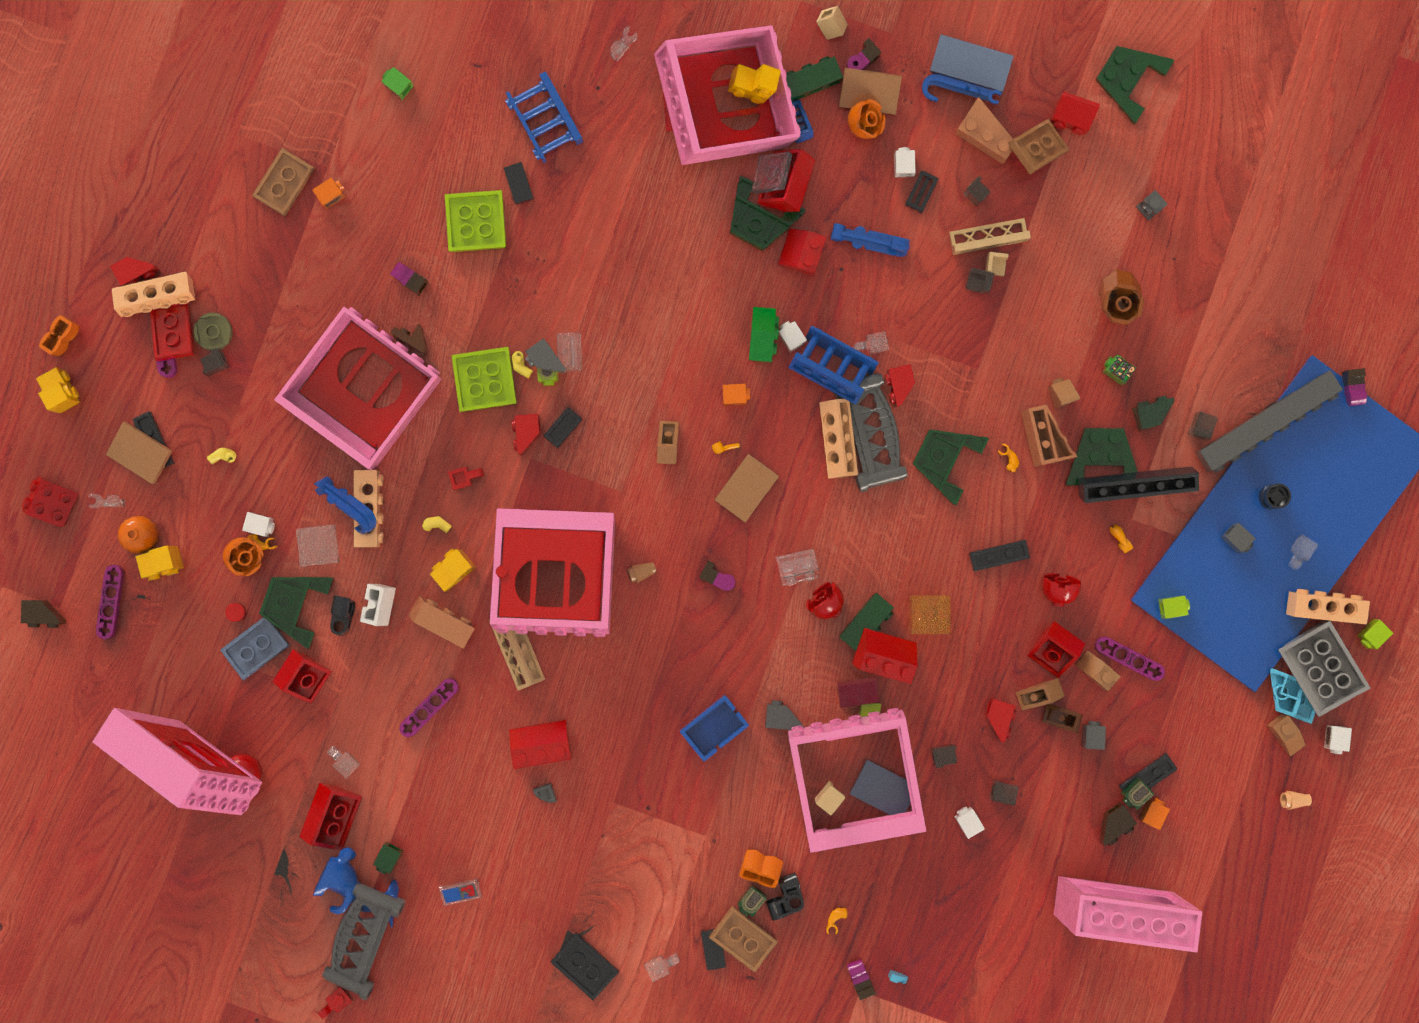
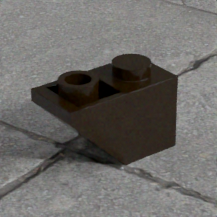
M21 600V623H27L28 627H40V624H47V628H59V624H66L65 618L47 600Z
M1118 803L1104 813L1099 840L1105 846L1116 843L1120 835L1130 833L1134 830L1133 826L1137 824L1124 804Z

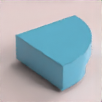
M890 970L888 975L890 981L895 983L901 982L906 984L908 976Z

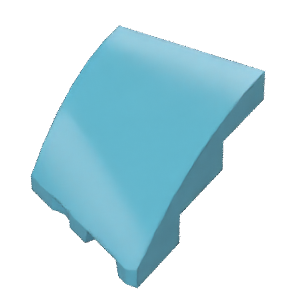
M1271 668L1270 675L1275 711L1312 724L1316 712L1295 677Z

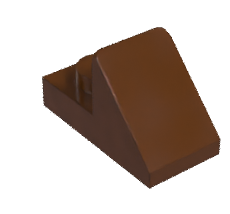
M418 324L411 336H409L411 332L403 327L400 329L394 327L391 331L393 336L425 355L428 353L423 328L420 324Z
M1047 704L1042 722L1077 733L1083 714Z

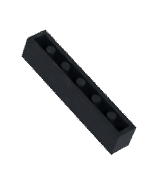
M1191 466L1078 478L1079 497L1084 503L1195 492L1199 491V472Z

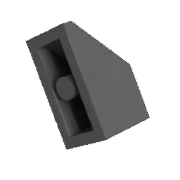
M544 338L525 351L528 355L525 359L531 367L535 365L538 370L562 374L568 372Z
M772 700L771 703H767L766 728L792 730L791 728L794 726H803L788 706L783 705V701Z

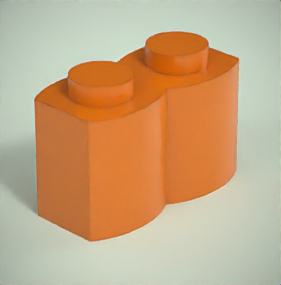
M62 315L58 316L52 322L50 331L42 337L39 347L50 355L60 357L67 350L69 341L77 335L79 325Z
M746 850L739 876L748 881L758 882L766 887L776 888L783 861L775 856H765L757 850Z

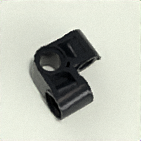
M334 596L330 612L332 613L330 629L333 634L344 636L350 630L356 602L350 598ZM338 622L344 623V629L341 632L336 631V624Z
M795 872L779 878L778 882L783 896L766 901L772 921L799 912L804 907L801 887ZM792 898H799L801 901L800 905L793 907L790 904Z

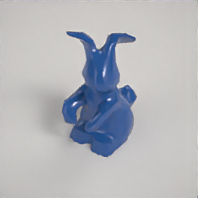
M349 847L343 848L337 857L329 858L313 892V896H323L324 892L330 889L343 896L344 899L341 906H330L329 908L330 912L337 915L344 913L350 904L356 900L353 890L357 883L361 884L358 881L354 867L350 864V861L355 859L356 852ZM393 879L388 890L382 893L397 898L399 892L397 881ZM366 905L362 906V912H371ZM393 916L389 920L391 928L393 927Z

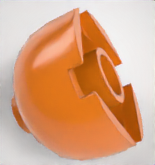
M871 99L861 101L850 109L848 125L855 136L862 139H871L883 132L886 118L885 115H882L880 110L882 107L877 101Z
M133 516L121 523L118 529V540L126 551L134 554H143L153 549L152 547L158 541L159 532L156 524L147 517Z
M245 537L235 538L225 546L223 551L224 565L231 573L237 576H250L262 564L260 562L263 557V551L261 546L254 540Z

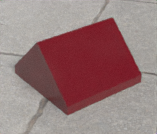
M876 677L837 683L836 689L840 708L879 702Z

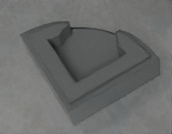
M551 783L532 789L535 796L549 803L557 802Z

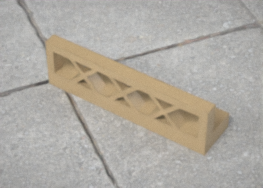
M1025 218L949 232L953 255L1027 242L1031 238L1030 231L1026 229ZM1021 224L1022 232L1012 233L1009 230L1012 225ZM994 228H1000L1005 233L1002 236L994 237L991 235V232ZM977 231L987 235L985 239L975 240L972 236ZM963 235L968 240L964 243L956 244L954 236Z
M493 629L518 691L545 680L527 634H517L516 631L508 630V633H497V630ZM505 639L509 641L510 647L506 645ZM513 657L516 658L517 665L514 664L512 660ZM520 674L524 677L525 684H522Z

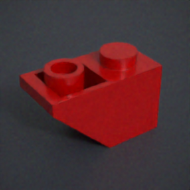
M125 257L110 266L120 286L138 283L144 279L149 280L156 276L155 273L160 271L153 264Z
M911 364L888 369L885 375L886 385H890L892 392L889 393L890 402L895 404V408H899L915 384Z
M538 414L516 415L515 420L512 421V430L516 432V439L513 440L514 451H518L519 455H524L541 435Z
M990 698L985 717L997 739L1005 743V740L1010 737L1011 720L1014 721L1017 710L1013 704Z

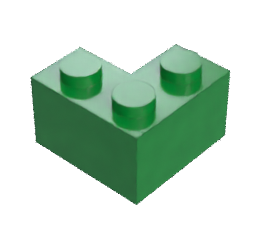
M753 307L749 360L772 362V355H776L777 343H774V339L778 340L779 316H776V308Z

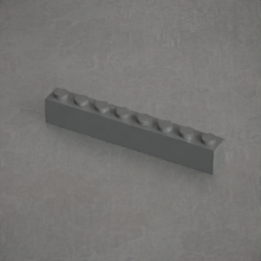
M1331 370L1324 372L1196 452V455L1207 472L1214 471L1216 473L1225 468L1224 464L1229 460L1232 463L1241 458L1240 454L1245 450L1248 453L1257 448L1256 444L1258 442H1266L1273 438L1274 432L1278 430L1282 432L1289 428L1290 422L1294 420L1298 422L1306 417L1305 413L1308 411L1314 412L1322 407L1321 403L1328 400L1330 402L1339 397L1337 393L1343 389Z

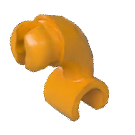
M1001 444V446L1006 448V452L997 451V453L1001 456H1008L1009 461L1006 469L1010 472H1015L1019 466V459L1015 452L1009 449L1007 444Z
M1114 524L1113 528L1110 527V533L1120 542L1118 544L1119 549L1123 550L1124 553L1132 550L1133 546L1126 539L1122 528L1117 524Z
M257 534L247 536V538L257 542L262 550L277 548V546L271 547L269 545L270 540L275 538H268L265 542H261Z
M836 908L832 911L826 926L827 934H829L828 930L830 927L835 928V934L838 933L835 922L840 918H847L846 908Z

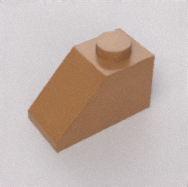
M1063 378L1052 381L1053 385L1048 387L1055 408L1080 400L1079 394L1070 379L1065 381Z
M660 421L657 463L676 464L679 422Z
M1088 650L1075 663V666L1105 691H1109L1121 677Z
M1058 678L1015 692L1022 711L1050 704L1065 697Z
M1281 714L1266 725L1290 757L1306 745L1300 730L1288 715Z

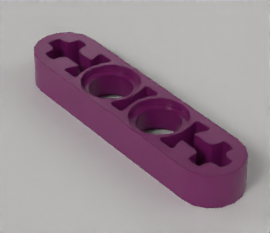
M110 565L104 572L96 634L101 639H110L116 633L124 580V570L119 565ZM114 569L119 573L118 576L114 577V582H118L117 585L108 584L109 581H113V575H110V572L114 571ZM110 587L116 589V595L113 598L107 595V590ZM107 606H111L114 610L113 615L110 617L104 614V609ZM103 619L112 620V623L103 622ZM107 624V629H110V633H106L105 636V632H102V628H106Z
M1099 637L1095 641L1096 651L1146 678L1159 681L1164 677L1165 670L1163 666L1108 637ZM1106 640L1108 646L1113 647L1114 644L1116 645L1111 655H1109L1111 650L1105 648L1101 650L1100 642H1105ZM1119 649H1124L1126 652V657L1122 660L1116 657V652ZM1136 658L1143 660V666L1139 669L1133 665V661ZM1148 665V667L1153 669H1156L1158 667L1157 671L1160 672V674L1155 675L1153 677V673L1151 671L1146 670L1145 673L1143 671L1147 668Z
M452 678L445 679L401 723L399 728L401 734L405 737L415 735L457 693L459 689L458 682ZM446 683H453L454 686L452 688L454 691H448L445 694L448 698L445 699L444 695L438 692V690L440 689L443 692L447 688ZM437 695L441 698L439 706L432 705V696ZM420 709H425L428 713L425 720H421L417 716V712ZM413 716V718L415 719V721L418 722V723H420L421 725L418 726V724L416 723V724L411 728V729L413 730V732H410V731H409V732L406 733V732H405V729H406L405 724H407V725L411 724V723L414 721V720L411 719V717Z

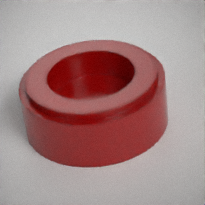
M231 603L227 606L225 615L228 620L239 622L244 619L246 609L240 603Z

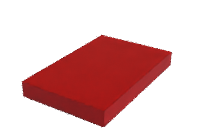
M189 302L187 304H173L169 308L152 309L150 311L154 359L156 361H163L194 355Z

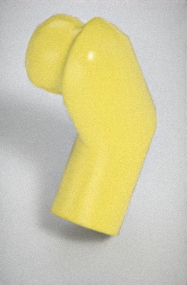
M516 351L511 357L513 370L529 379L533 370L525 366L523 353Z
M222 447L207 456V459L212 465L220 459L232 463L236 459V453L233 450Z
M439 516L426 518L422 525L425 531H430L432 528H440L446 534L452 528L448 522Z

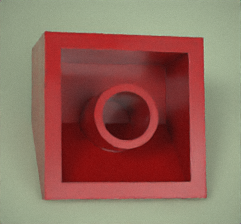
M1063 92L1056 102L1050 122L1056 128H1067L1072 130L1071 132L1074 134L1086 135L1100 104Z
M789 228L778 265L814 277L827 237L811 231Z
M1054 621L1043 632L1027 656L1059 678L1080 657L1086 643Z
M293 649L272 682L283 692L312 704L332 671L309 656Z

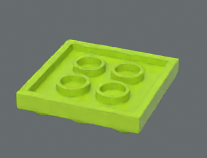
M502 190L445 194L449 252L506 248Z
M509 347L451 355L459 412L517 404Z

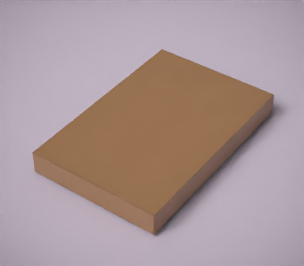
M845 68L839 107L852 108L858 102L871 99L881 105V113L896 115L902 75Z
M1046 119L1008 143L1030 175L1070 150L1049 119Z
M281 148L252 196L286 217L315 168L284 148Z
M123 422L106 455L151 484H155L172 450L128 422Z
M748 454L715 498V501L743 522H746L779 476Z
M733 906L730 907L709 936L711 940L754 973L778 942Z

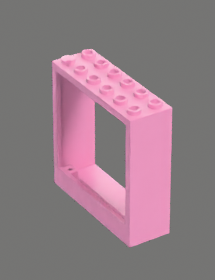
M891 708L886 713L870 712L868 716L864 717L853 715L848 720L841 721L838 718L832 719L830 723L826 724L815 722L810 724L811 726L803 728L800 725L792 727V730H788L810 853L926 832L907 722L903 710ZM897 729L912 811L844 823L840 828L830 830L823 828L813 832L797 745L821 740L832 741Z
M1058 876L1053 915L1075 936L1190 952L1198 951L1202 911L1176 893Z

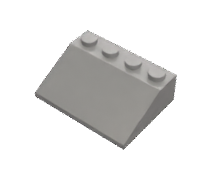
M1329 620L1319 622L1278 649L1318 717L1370 689L1369 684Z

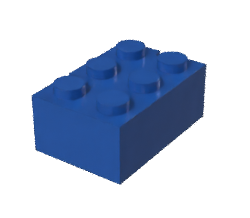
M726 694L680 729V733L703 762L718 751L715 747L716 745L721 749L749 726V723L739 711L734 712L736 707Z

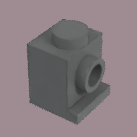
M1154 190L1136 208L1149 221L1168 204Z

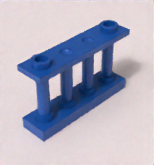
M546 71L539 74L541 81L538 82V85L512 98L508 91L506 92L508 99L505 100L509 109H514L535 147L532 150L537 160L541 159L543 164L547 162L544 154L568 141H575L576 145L583 142L582 136ZM541 91L548 92L550 96L548 101L521 114L517 104ZM551 107L553 109L557 108L559 114L556 118L530 131L525 121ZM560 124L566 125L568 131H566L565 135L539 147L535 140L537 136Z
M811 326L805 337L809 341L802 355L796 352L788 368L856 405L864 391L860 387L866 373L873 374L879 362L828 335L821 329ZM816 345L826 350L819 364L809 359ZM833 354L843 359L836 373L826 368ZM849 364L860 369L853 383L843 378Z

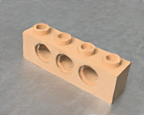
M187 272L112 288L114 309L121 317H130L141 312L148 313L152 309L169 308L173 304H187L189 301L195 300L193 280Z
M835 399L819 402L828 479L858 475L850 401Z
M354 470V497L365 506L372 504L377 522L376 527L373 528L371 533L360 534L355 530V527L359 524L354 520V547L356 548L380 547V543H383V532H380V524H383V513H380V505H383V494H380V486H383V475L378 470ZM371 484L373 486V492L372 494L367 495L365 493V487Z
M1297 589L1296 592L1289 591L1287 615L1367 624L1370 601L1362 600L1363 596L1351 595L1350 598H1345V594L1333 593V596H1327V592L1315 591V594H1308L1309 590ZM1310 600H1312V605L1309 608L1308 603ZM1328 602H1330V607L1327 610L1326 605ZM1347 604V605H1348V609H1347V611L1345 612V611H1344V607H1345V605Z

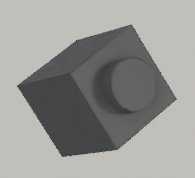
M1233 523L1221 536L1237 553L1248 552L1254 545L1252 542L1256 539L1239 523Z
M1089 721V724H1083L1082 747L1085 749L1105 750L1106 726L1100 725L1099 721Z

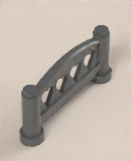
M877 373L864 377L860 384V387L864 389L856 405L850 402L853 435L863 473L855 476L860 493L868 491V488L904 480V478L908 477L906 467L900 466V443L896 421L890 405L880 389V386L884 385L882 374ZM834 393L835 399H844ZM867 394H873L876 408L870 409L858 404ZM873 412H877L881 426L876 428L863 422ZM880 430L884 433L883 439H885L886 444L885 446H879L868 441ZM882 449H886L889 452L887 456L891 460L889 465L873 461Z
M357 883L353 890L356 900L351 904L340 922L333 943L331 967L327 966L322 977L335 985L358 994L360 999L367 1001L375 984L367 980L388 922L391 916L395 918L400 916L406 900L400 897L396 899L367 885ZM363 905L370 909L375 916L374 918L362 919L359 916V913L363 911ZM356 922H360L369 934L355 935L353 929L356 928ZM351 938L355 939L362 948V951H348L349 940ZM348 955L357 967L343 968L341 966V962L344 961L343 956Z

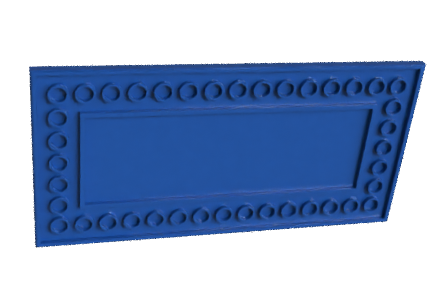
M1313 355L1308 358L1277 401L1331 370L1343 389L1337 393L1339 397L1330 402L1328 400L1321 403L1322 407L1314 412L1308 411L1305 413L1306 417L1298 422L1295 420L1290 422L1289 428L1282 432H1279V430L1274 432V437L1266 442H1258L1256 444L1258 447L1248 453L1246 450L1240 454L1241 458L1229 465L1130 599V601L1253 692L1258 690L1269 675L1270 669L1274 668L1282 657L1278 649L1296 638L1310 619L1286 614L1289 591L1296 592L1297 589L1309 590L1308 594H1315V591L1327 592L1328 594L1419 470V433L1369 396H1367V402L1364 405L1348 406L1342 376ZM1280 483L1289 488L1291 500L1284 508L1266 509L1260 504L1258 496L1263 487ZM1233 523L1241 524L1256 538L1252 542L1254 544L1253 547L1246 553H1237L1221 538ZM1185 596L1189 600V615L1167 619L1161 618L1158 599ZM1310 600L1308 603L1309 608L1312 605V600Z

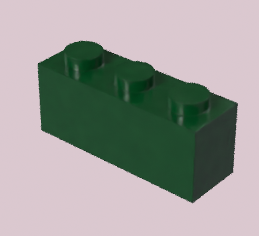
M829 56L824 57L817 64H806L801 67L802 70L797 72L792 70L786 73L787 86L791 90V102L843 81V75L835 56L832 58Z
M874 593L838 637L856 651L864 628L879 632L881 629L879 625L883 620L887 622L894 614L892 612L894 607L880 595Z

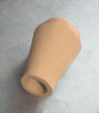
M1286 791L1281 794L1280 803L1283 808L1291 810L1310 806L1312 799L1310 794Z

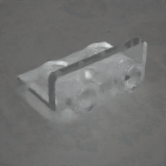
M814 549L776 557L782 585H794L800 581H812L819 577Z

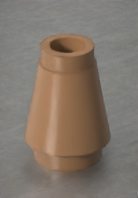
M653 562L631 565V568L627 569L631 583H639L656 573Z

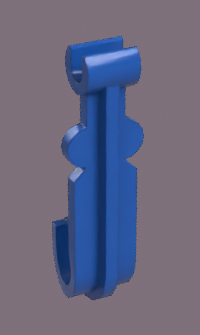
M940 74L929 75L922 83L923 95L934 102H937L938 98L928 92V87L931 85L971 97H979L981 100L988 101L992 105L999 103V101L992 99V95L1001 96L1002 94L999 90H990Z
M834 223L830 239L836 242H842L843 240L852 242V247L855 249H860L864 246L866 250L897 257L906 256L910 249L909 239L871 230L866 233L865 228L862 226H858L855 230L846 229L844 225Z
M328 476L314 483L318 487L315 489L318 495H327L328 503H336L337 508L357 521L359 524L355 527L357 532L365 534L376 527L377 522L374 513L355 497L348 495L347 489H337L334 487L333 481Z

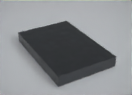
M577 932L550 961L593 1001L619 973V970Z

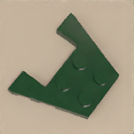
M1116 46L1097 76L1096 81L1110 98L1115 100L1121 111L1125 112L1130 118L1129 120L1135 125L1145 108L1128 98L1147 67L1165 76L1175 60Z
M740 175L729 234L764 251L805 214L806 210L801 207L798 212H785L782 218L747 200L756 183Z
M1084 428L1076 450L1077 457L1074 458L1065 485L1078 486V478H1084V466H1123V474L1138 472L1124 428Z
M929 429L912 465L956 506L964 490L946 481L963 446L982 454L989 438Z
M271 577L259 614L309 649L315 632L296 626L308 589L328 595L333 578Z

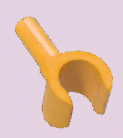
M721 441L712 445V449L716 454L729 449L740 448L739 443L723 446Z

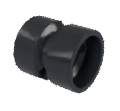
M1284 484L1267 485L1259 492V502L1266 509L1284 508L1291 500V492Z

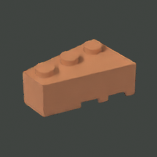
M978 97L955 134L1001 164H1004L1012 152L1008 143L1013 138Z
M1047 405L1021 411L1034 467L1077 457L1076 453L1072 451L1067 443V438L1063 436L1058 428L1059 425Z
M420 595L408 614L414 623L463 649L475 629L471 625L472 621L463 616L460 619L454 615V611L446 607L443 609L438 606L437 602L429 598L427 600Z

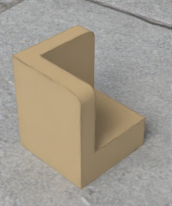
M838 6L822 10L817 19V24L827 40L843 36L848 25Z
M989 252L986 256L984 275L1003 277L1009 254Z
M831 781L815 797V803L830 815L845 800V795L834 788Z

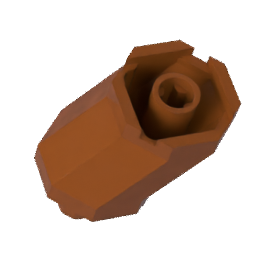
M1115 270L1101 280L1099 291L1101 306L1111 323L1128 325L1142 315L1144 299L1142 297L1141 285L1132 272Z

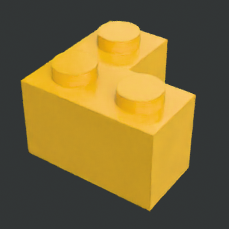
M738 64L732 70L728 92L733 93L736 97L751 99L753 103L763 104L776 92L781 70L765 64L757 70Z
M56 367L36 378L42 389L38 394L47 410L62 413L81 403L78 399L80 395L77 389L71 386L69 382L70 376L66 370Z
M167 545L135 556L141 578H148L149 581L160 579V575L170 576L178 574V570L184 568L178 546Z
M451 549L444 555L445 559L442 562L440 561L432 567L433 572L430 575L444 592L450 590L476 568L461 549Z

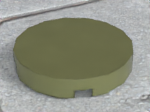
M207 313L202 315L195 323L193 334L196 342L201 347L209 351H218L224 349L230 343L233 329L226 317L218 313Z

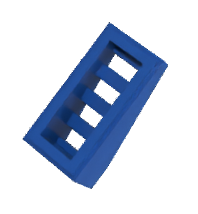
M800 99L792 102L795 109H799V111H796L795 118L801 116V118L796 119L797 124L804 123V125L800 126V137L795 141V143H800L813 138V129Z

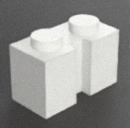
M367 584L365 599L369 601L367 606H363L360 622L374 626H388L396 588L382 584Z

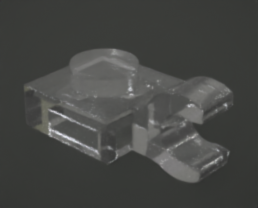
M629 26L623 30L624 38L622 37L620 41L616 40L610 48L611 57L616 61L621 58L629 48V45L638 37L637 33H634L633 36L627 35L630 31Z
M885 331L866 335L867 341L854 344V349L858 351L869 349L870 354L889 351Z
M89 494V497L96 499L94 505H88L90 508L125 507V499H119V495H107V499H102L98 494Z
M1302 534L1299 535L1290 552L1294 553V556L1288 566L1294 570L1296 568L1299 569L1303 560L1309 561L1318 544Z
M334 745L327 751L336 761L332 766L345 779L360 765L348 751L342 755Z
M677 953L665 960L660 955L644 963V966L652 982L670 974L669 967L678 964L680 959Z

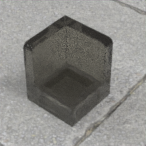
M980 176L963 193L976 207L991 193L980 182L982 179Z
M972 268L969 272L965 288L987 295L990 292L995 273Z
M219 348L210 350V355L201 358V363L205 369L203 374L208 377L229 368L226 358Z
M1201 411L1196 412L1188 435L1205 441L1210 440L1218 418Z
M955 744L931 747L935 768L957 763Z
M993 780L990 799L1015 805L1019 787Z

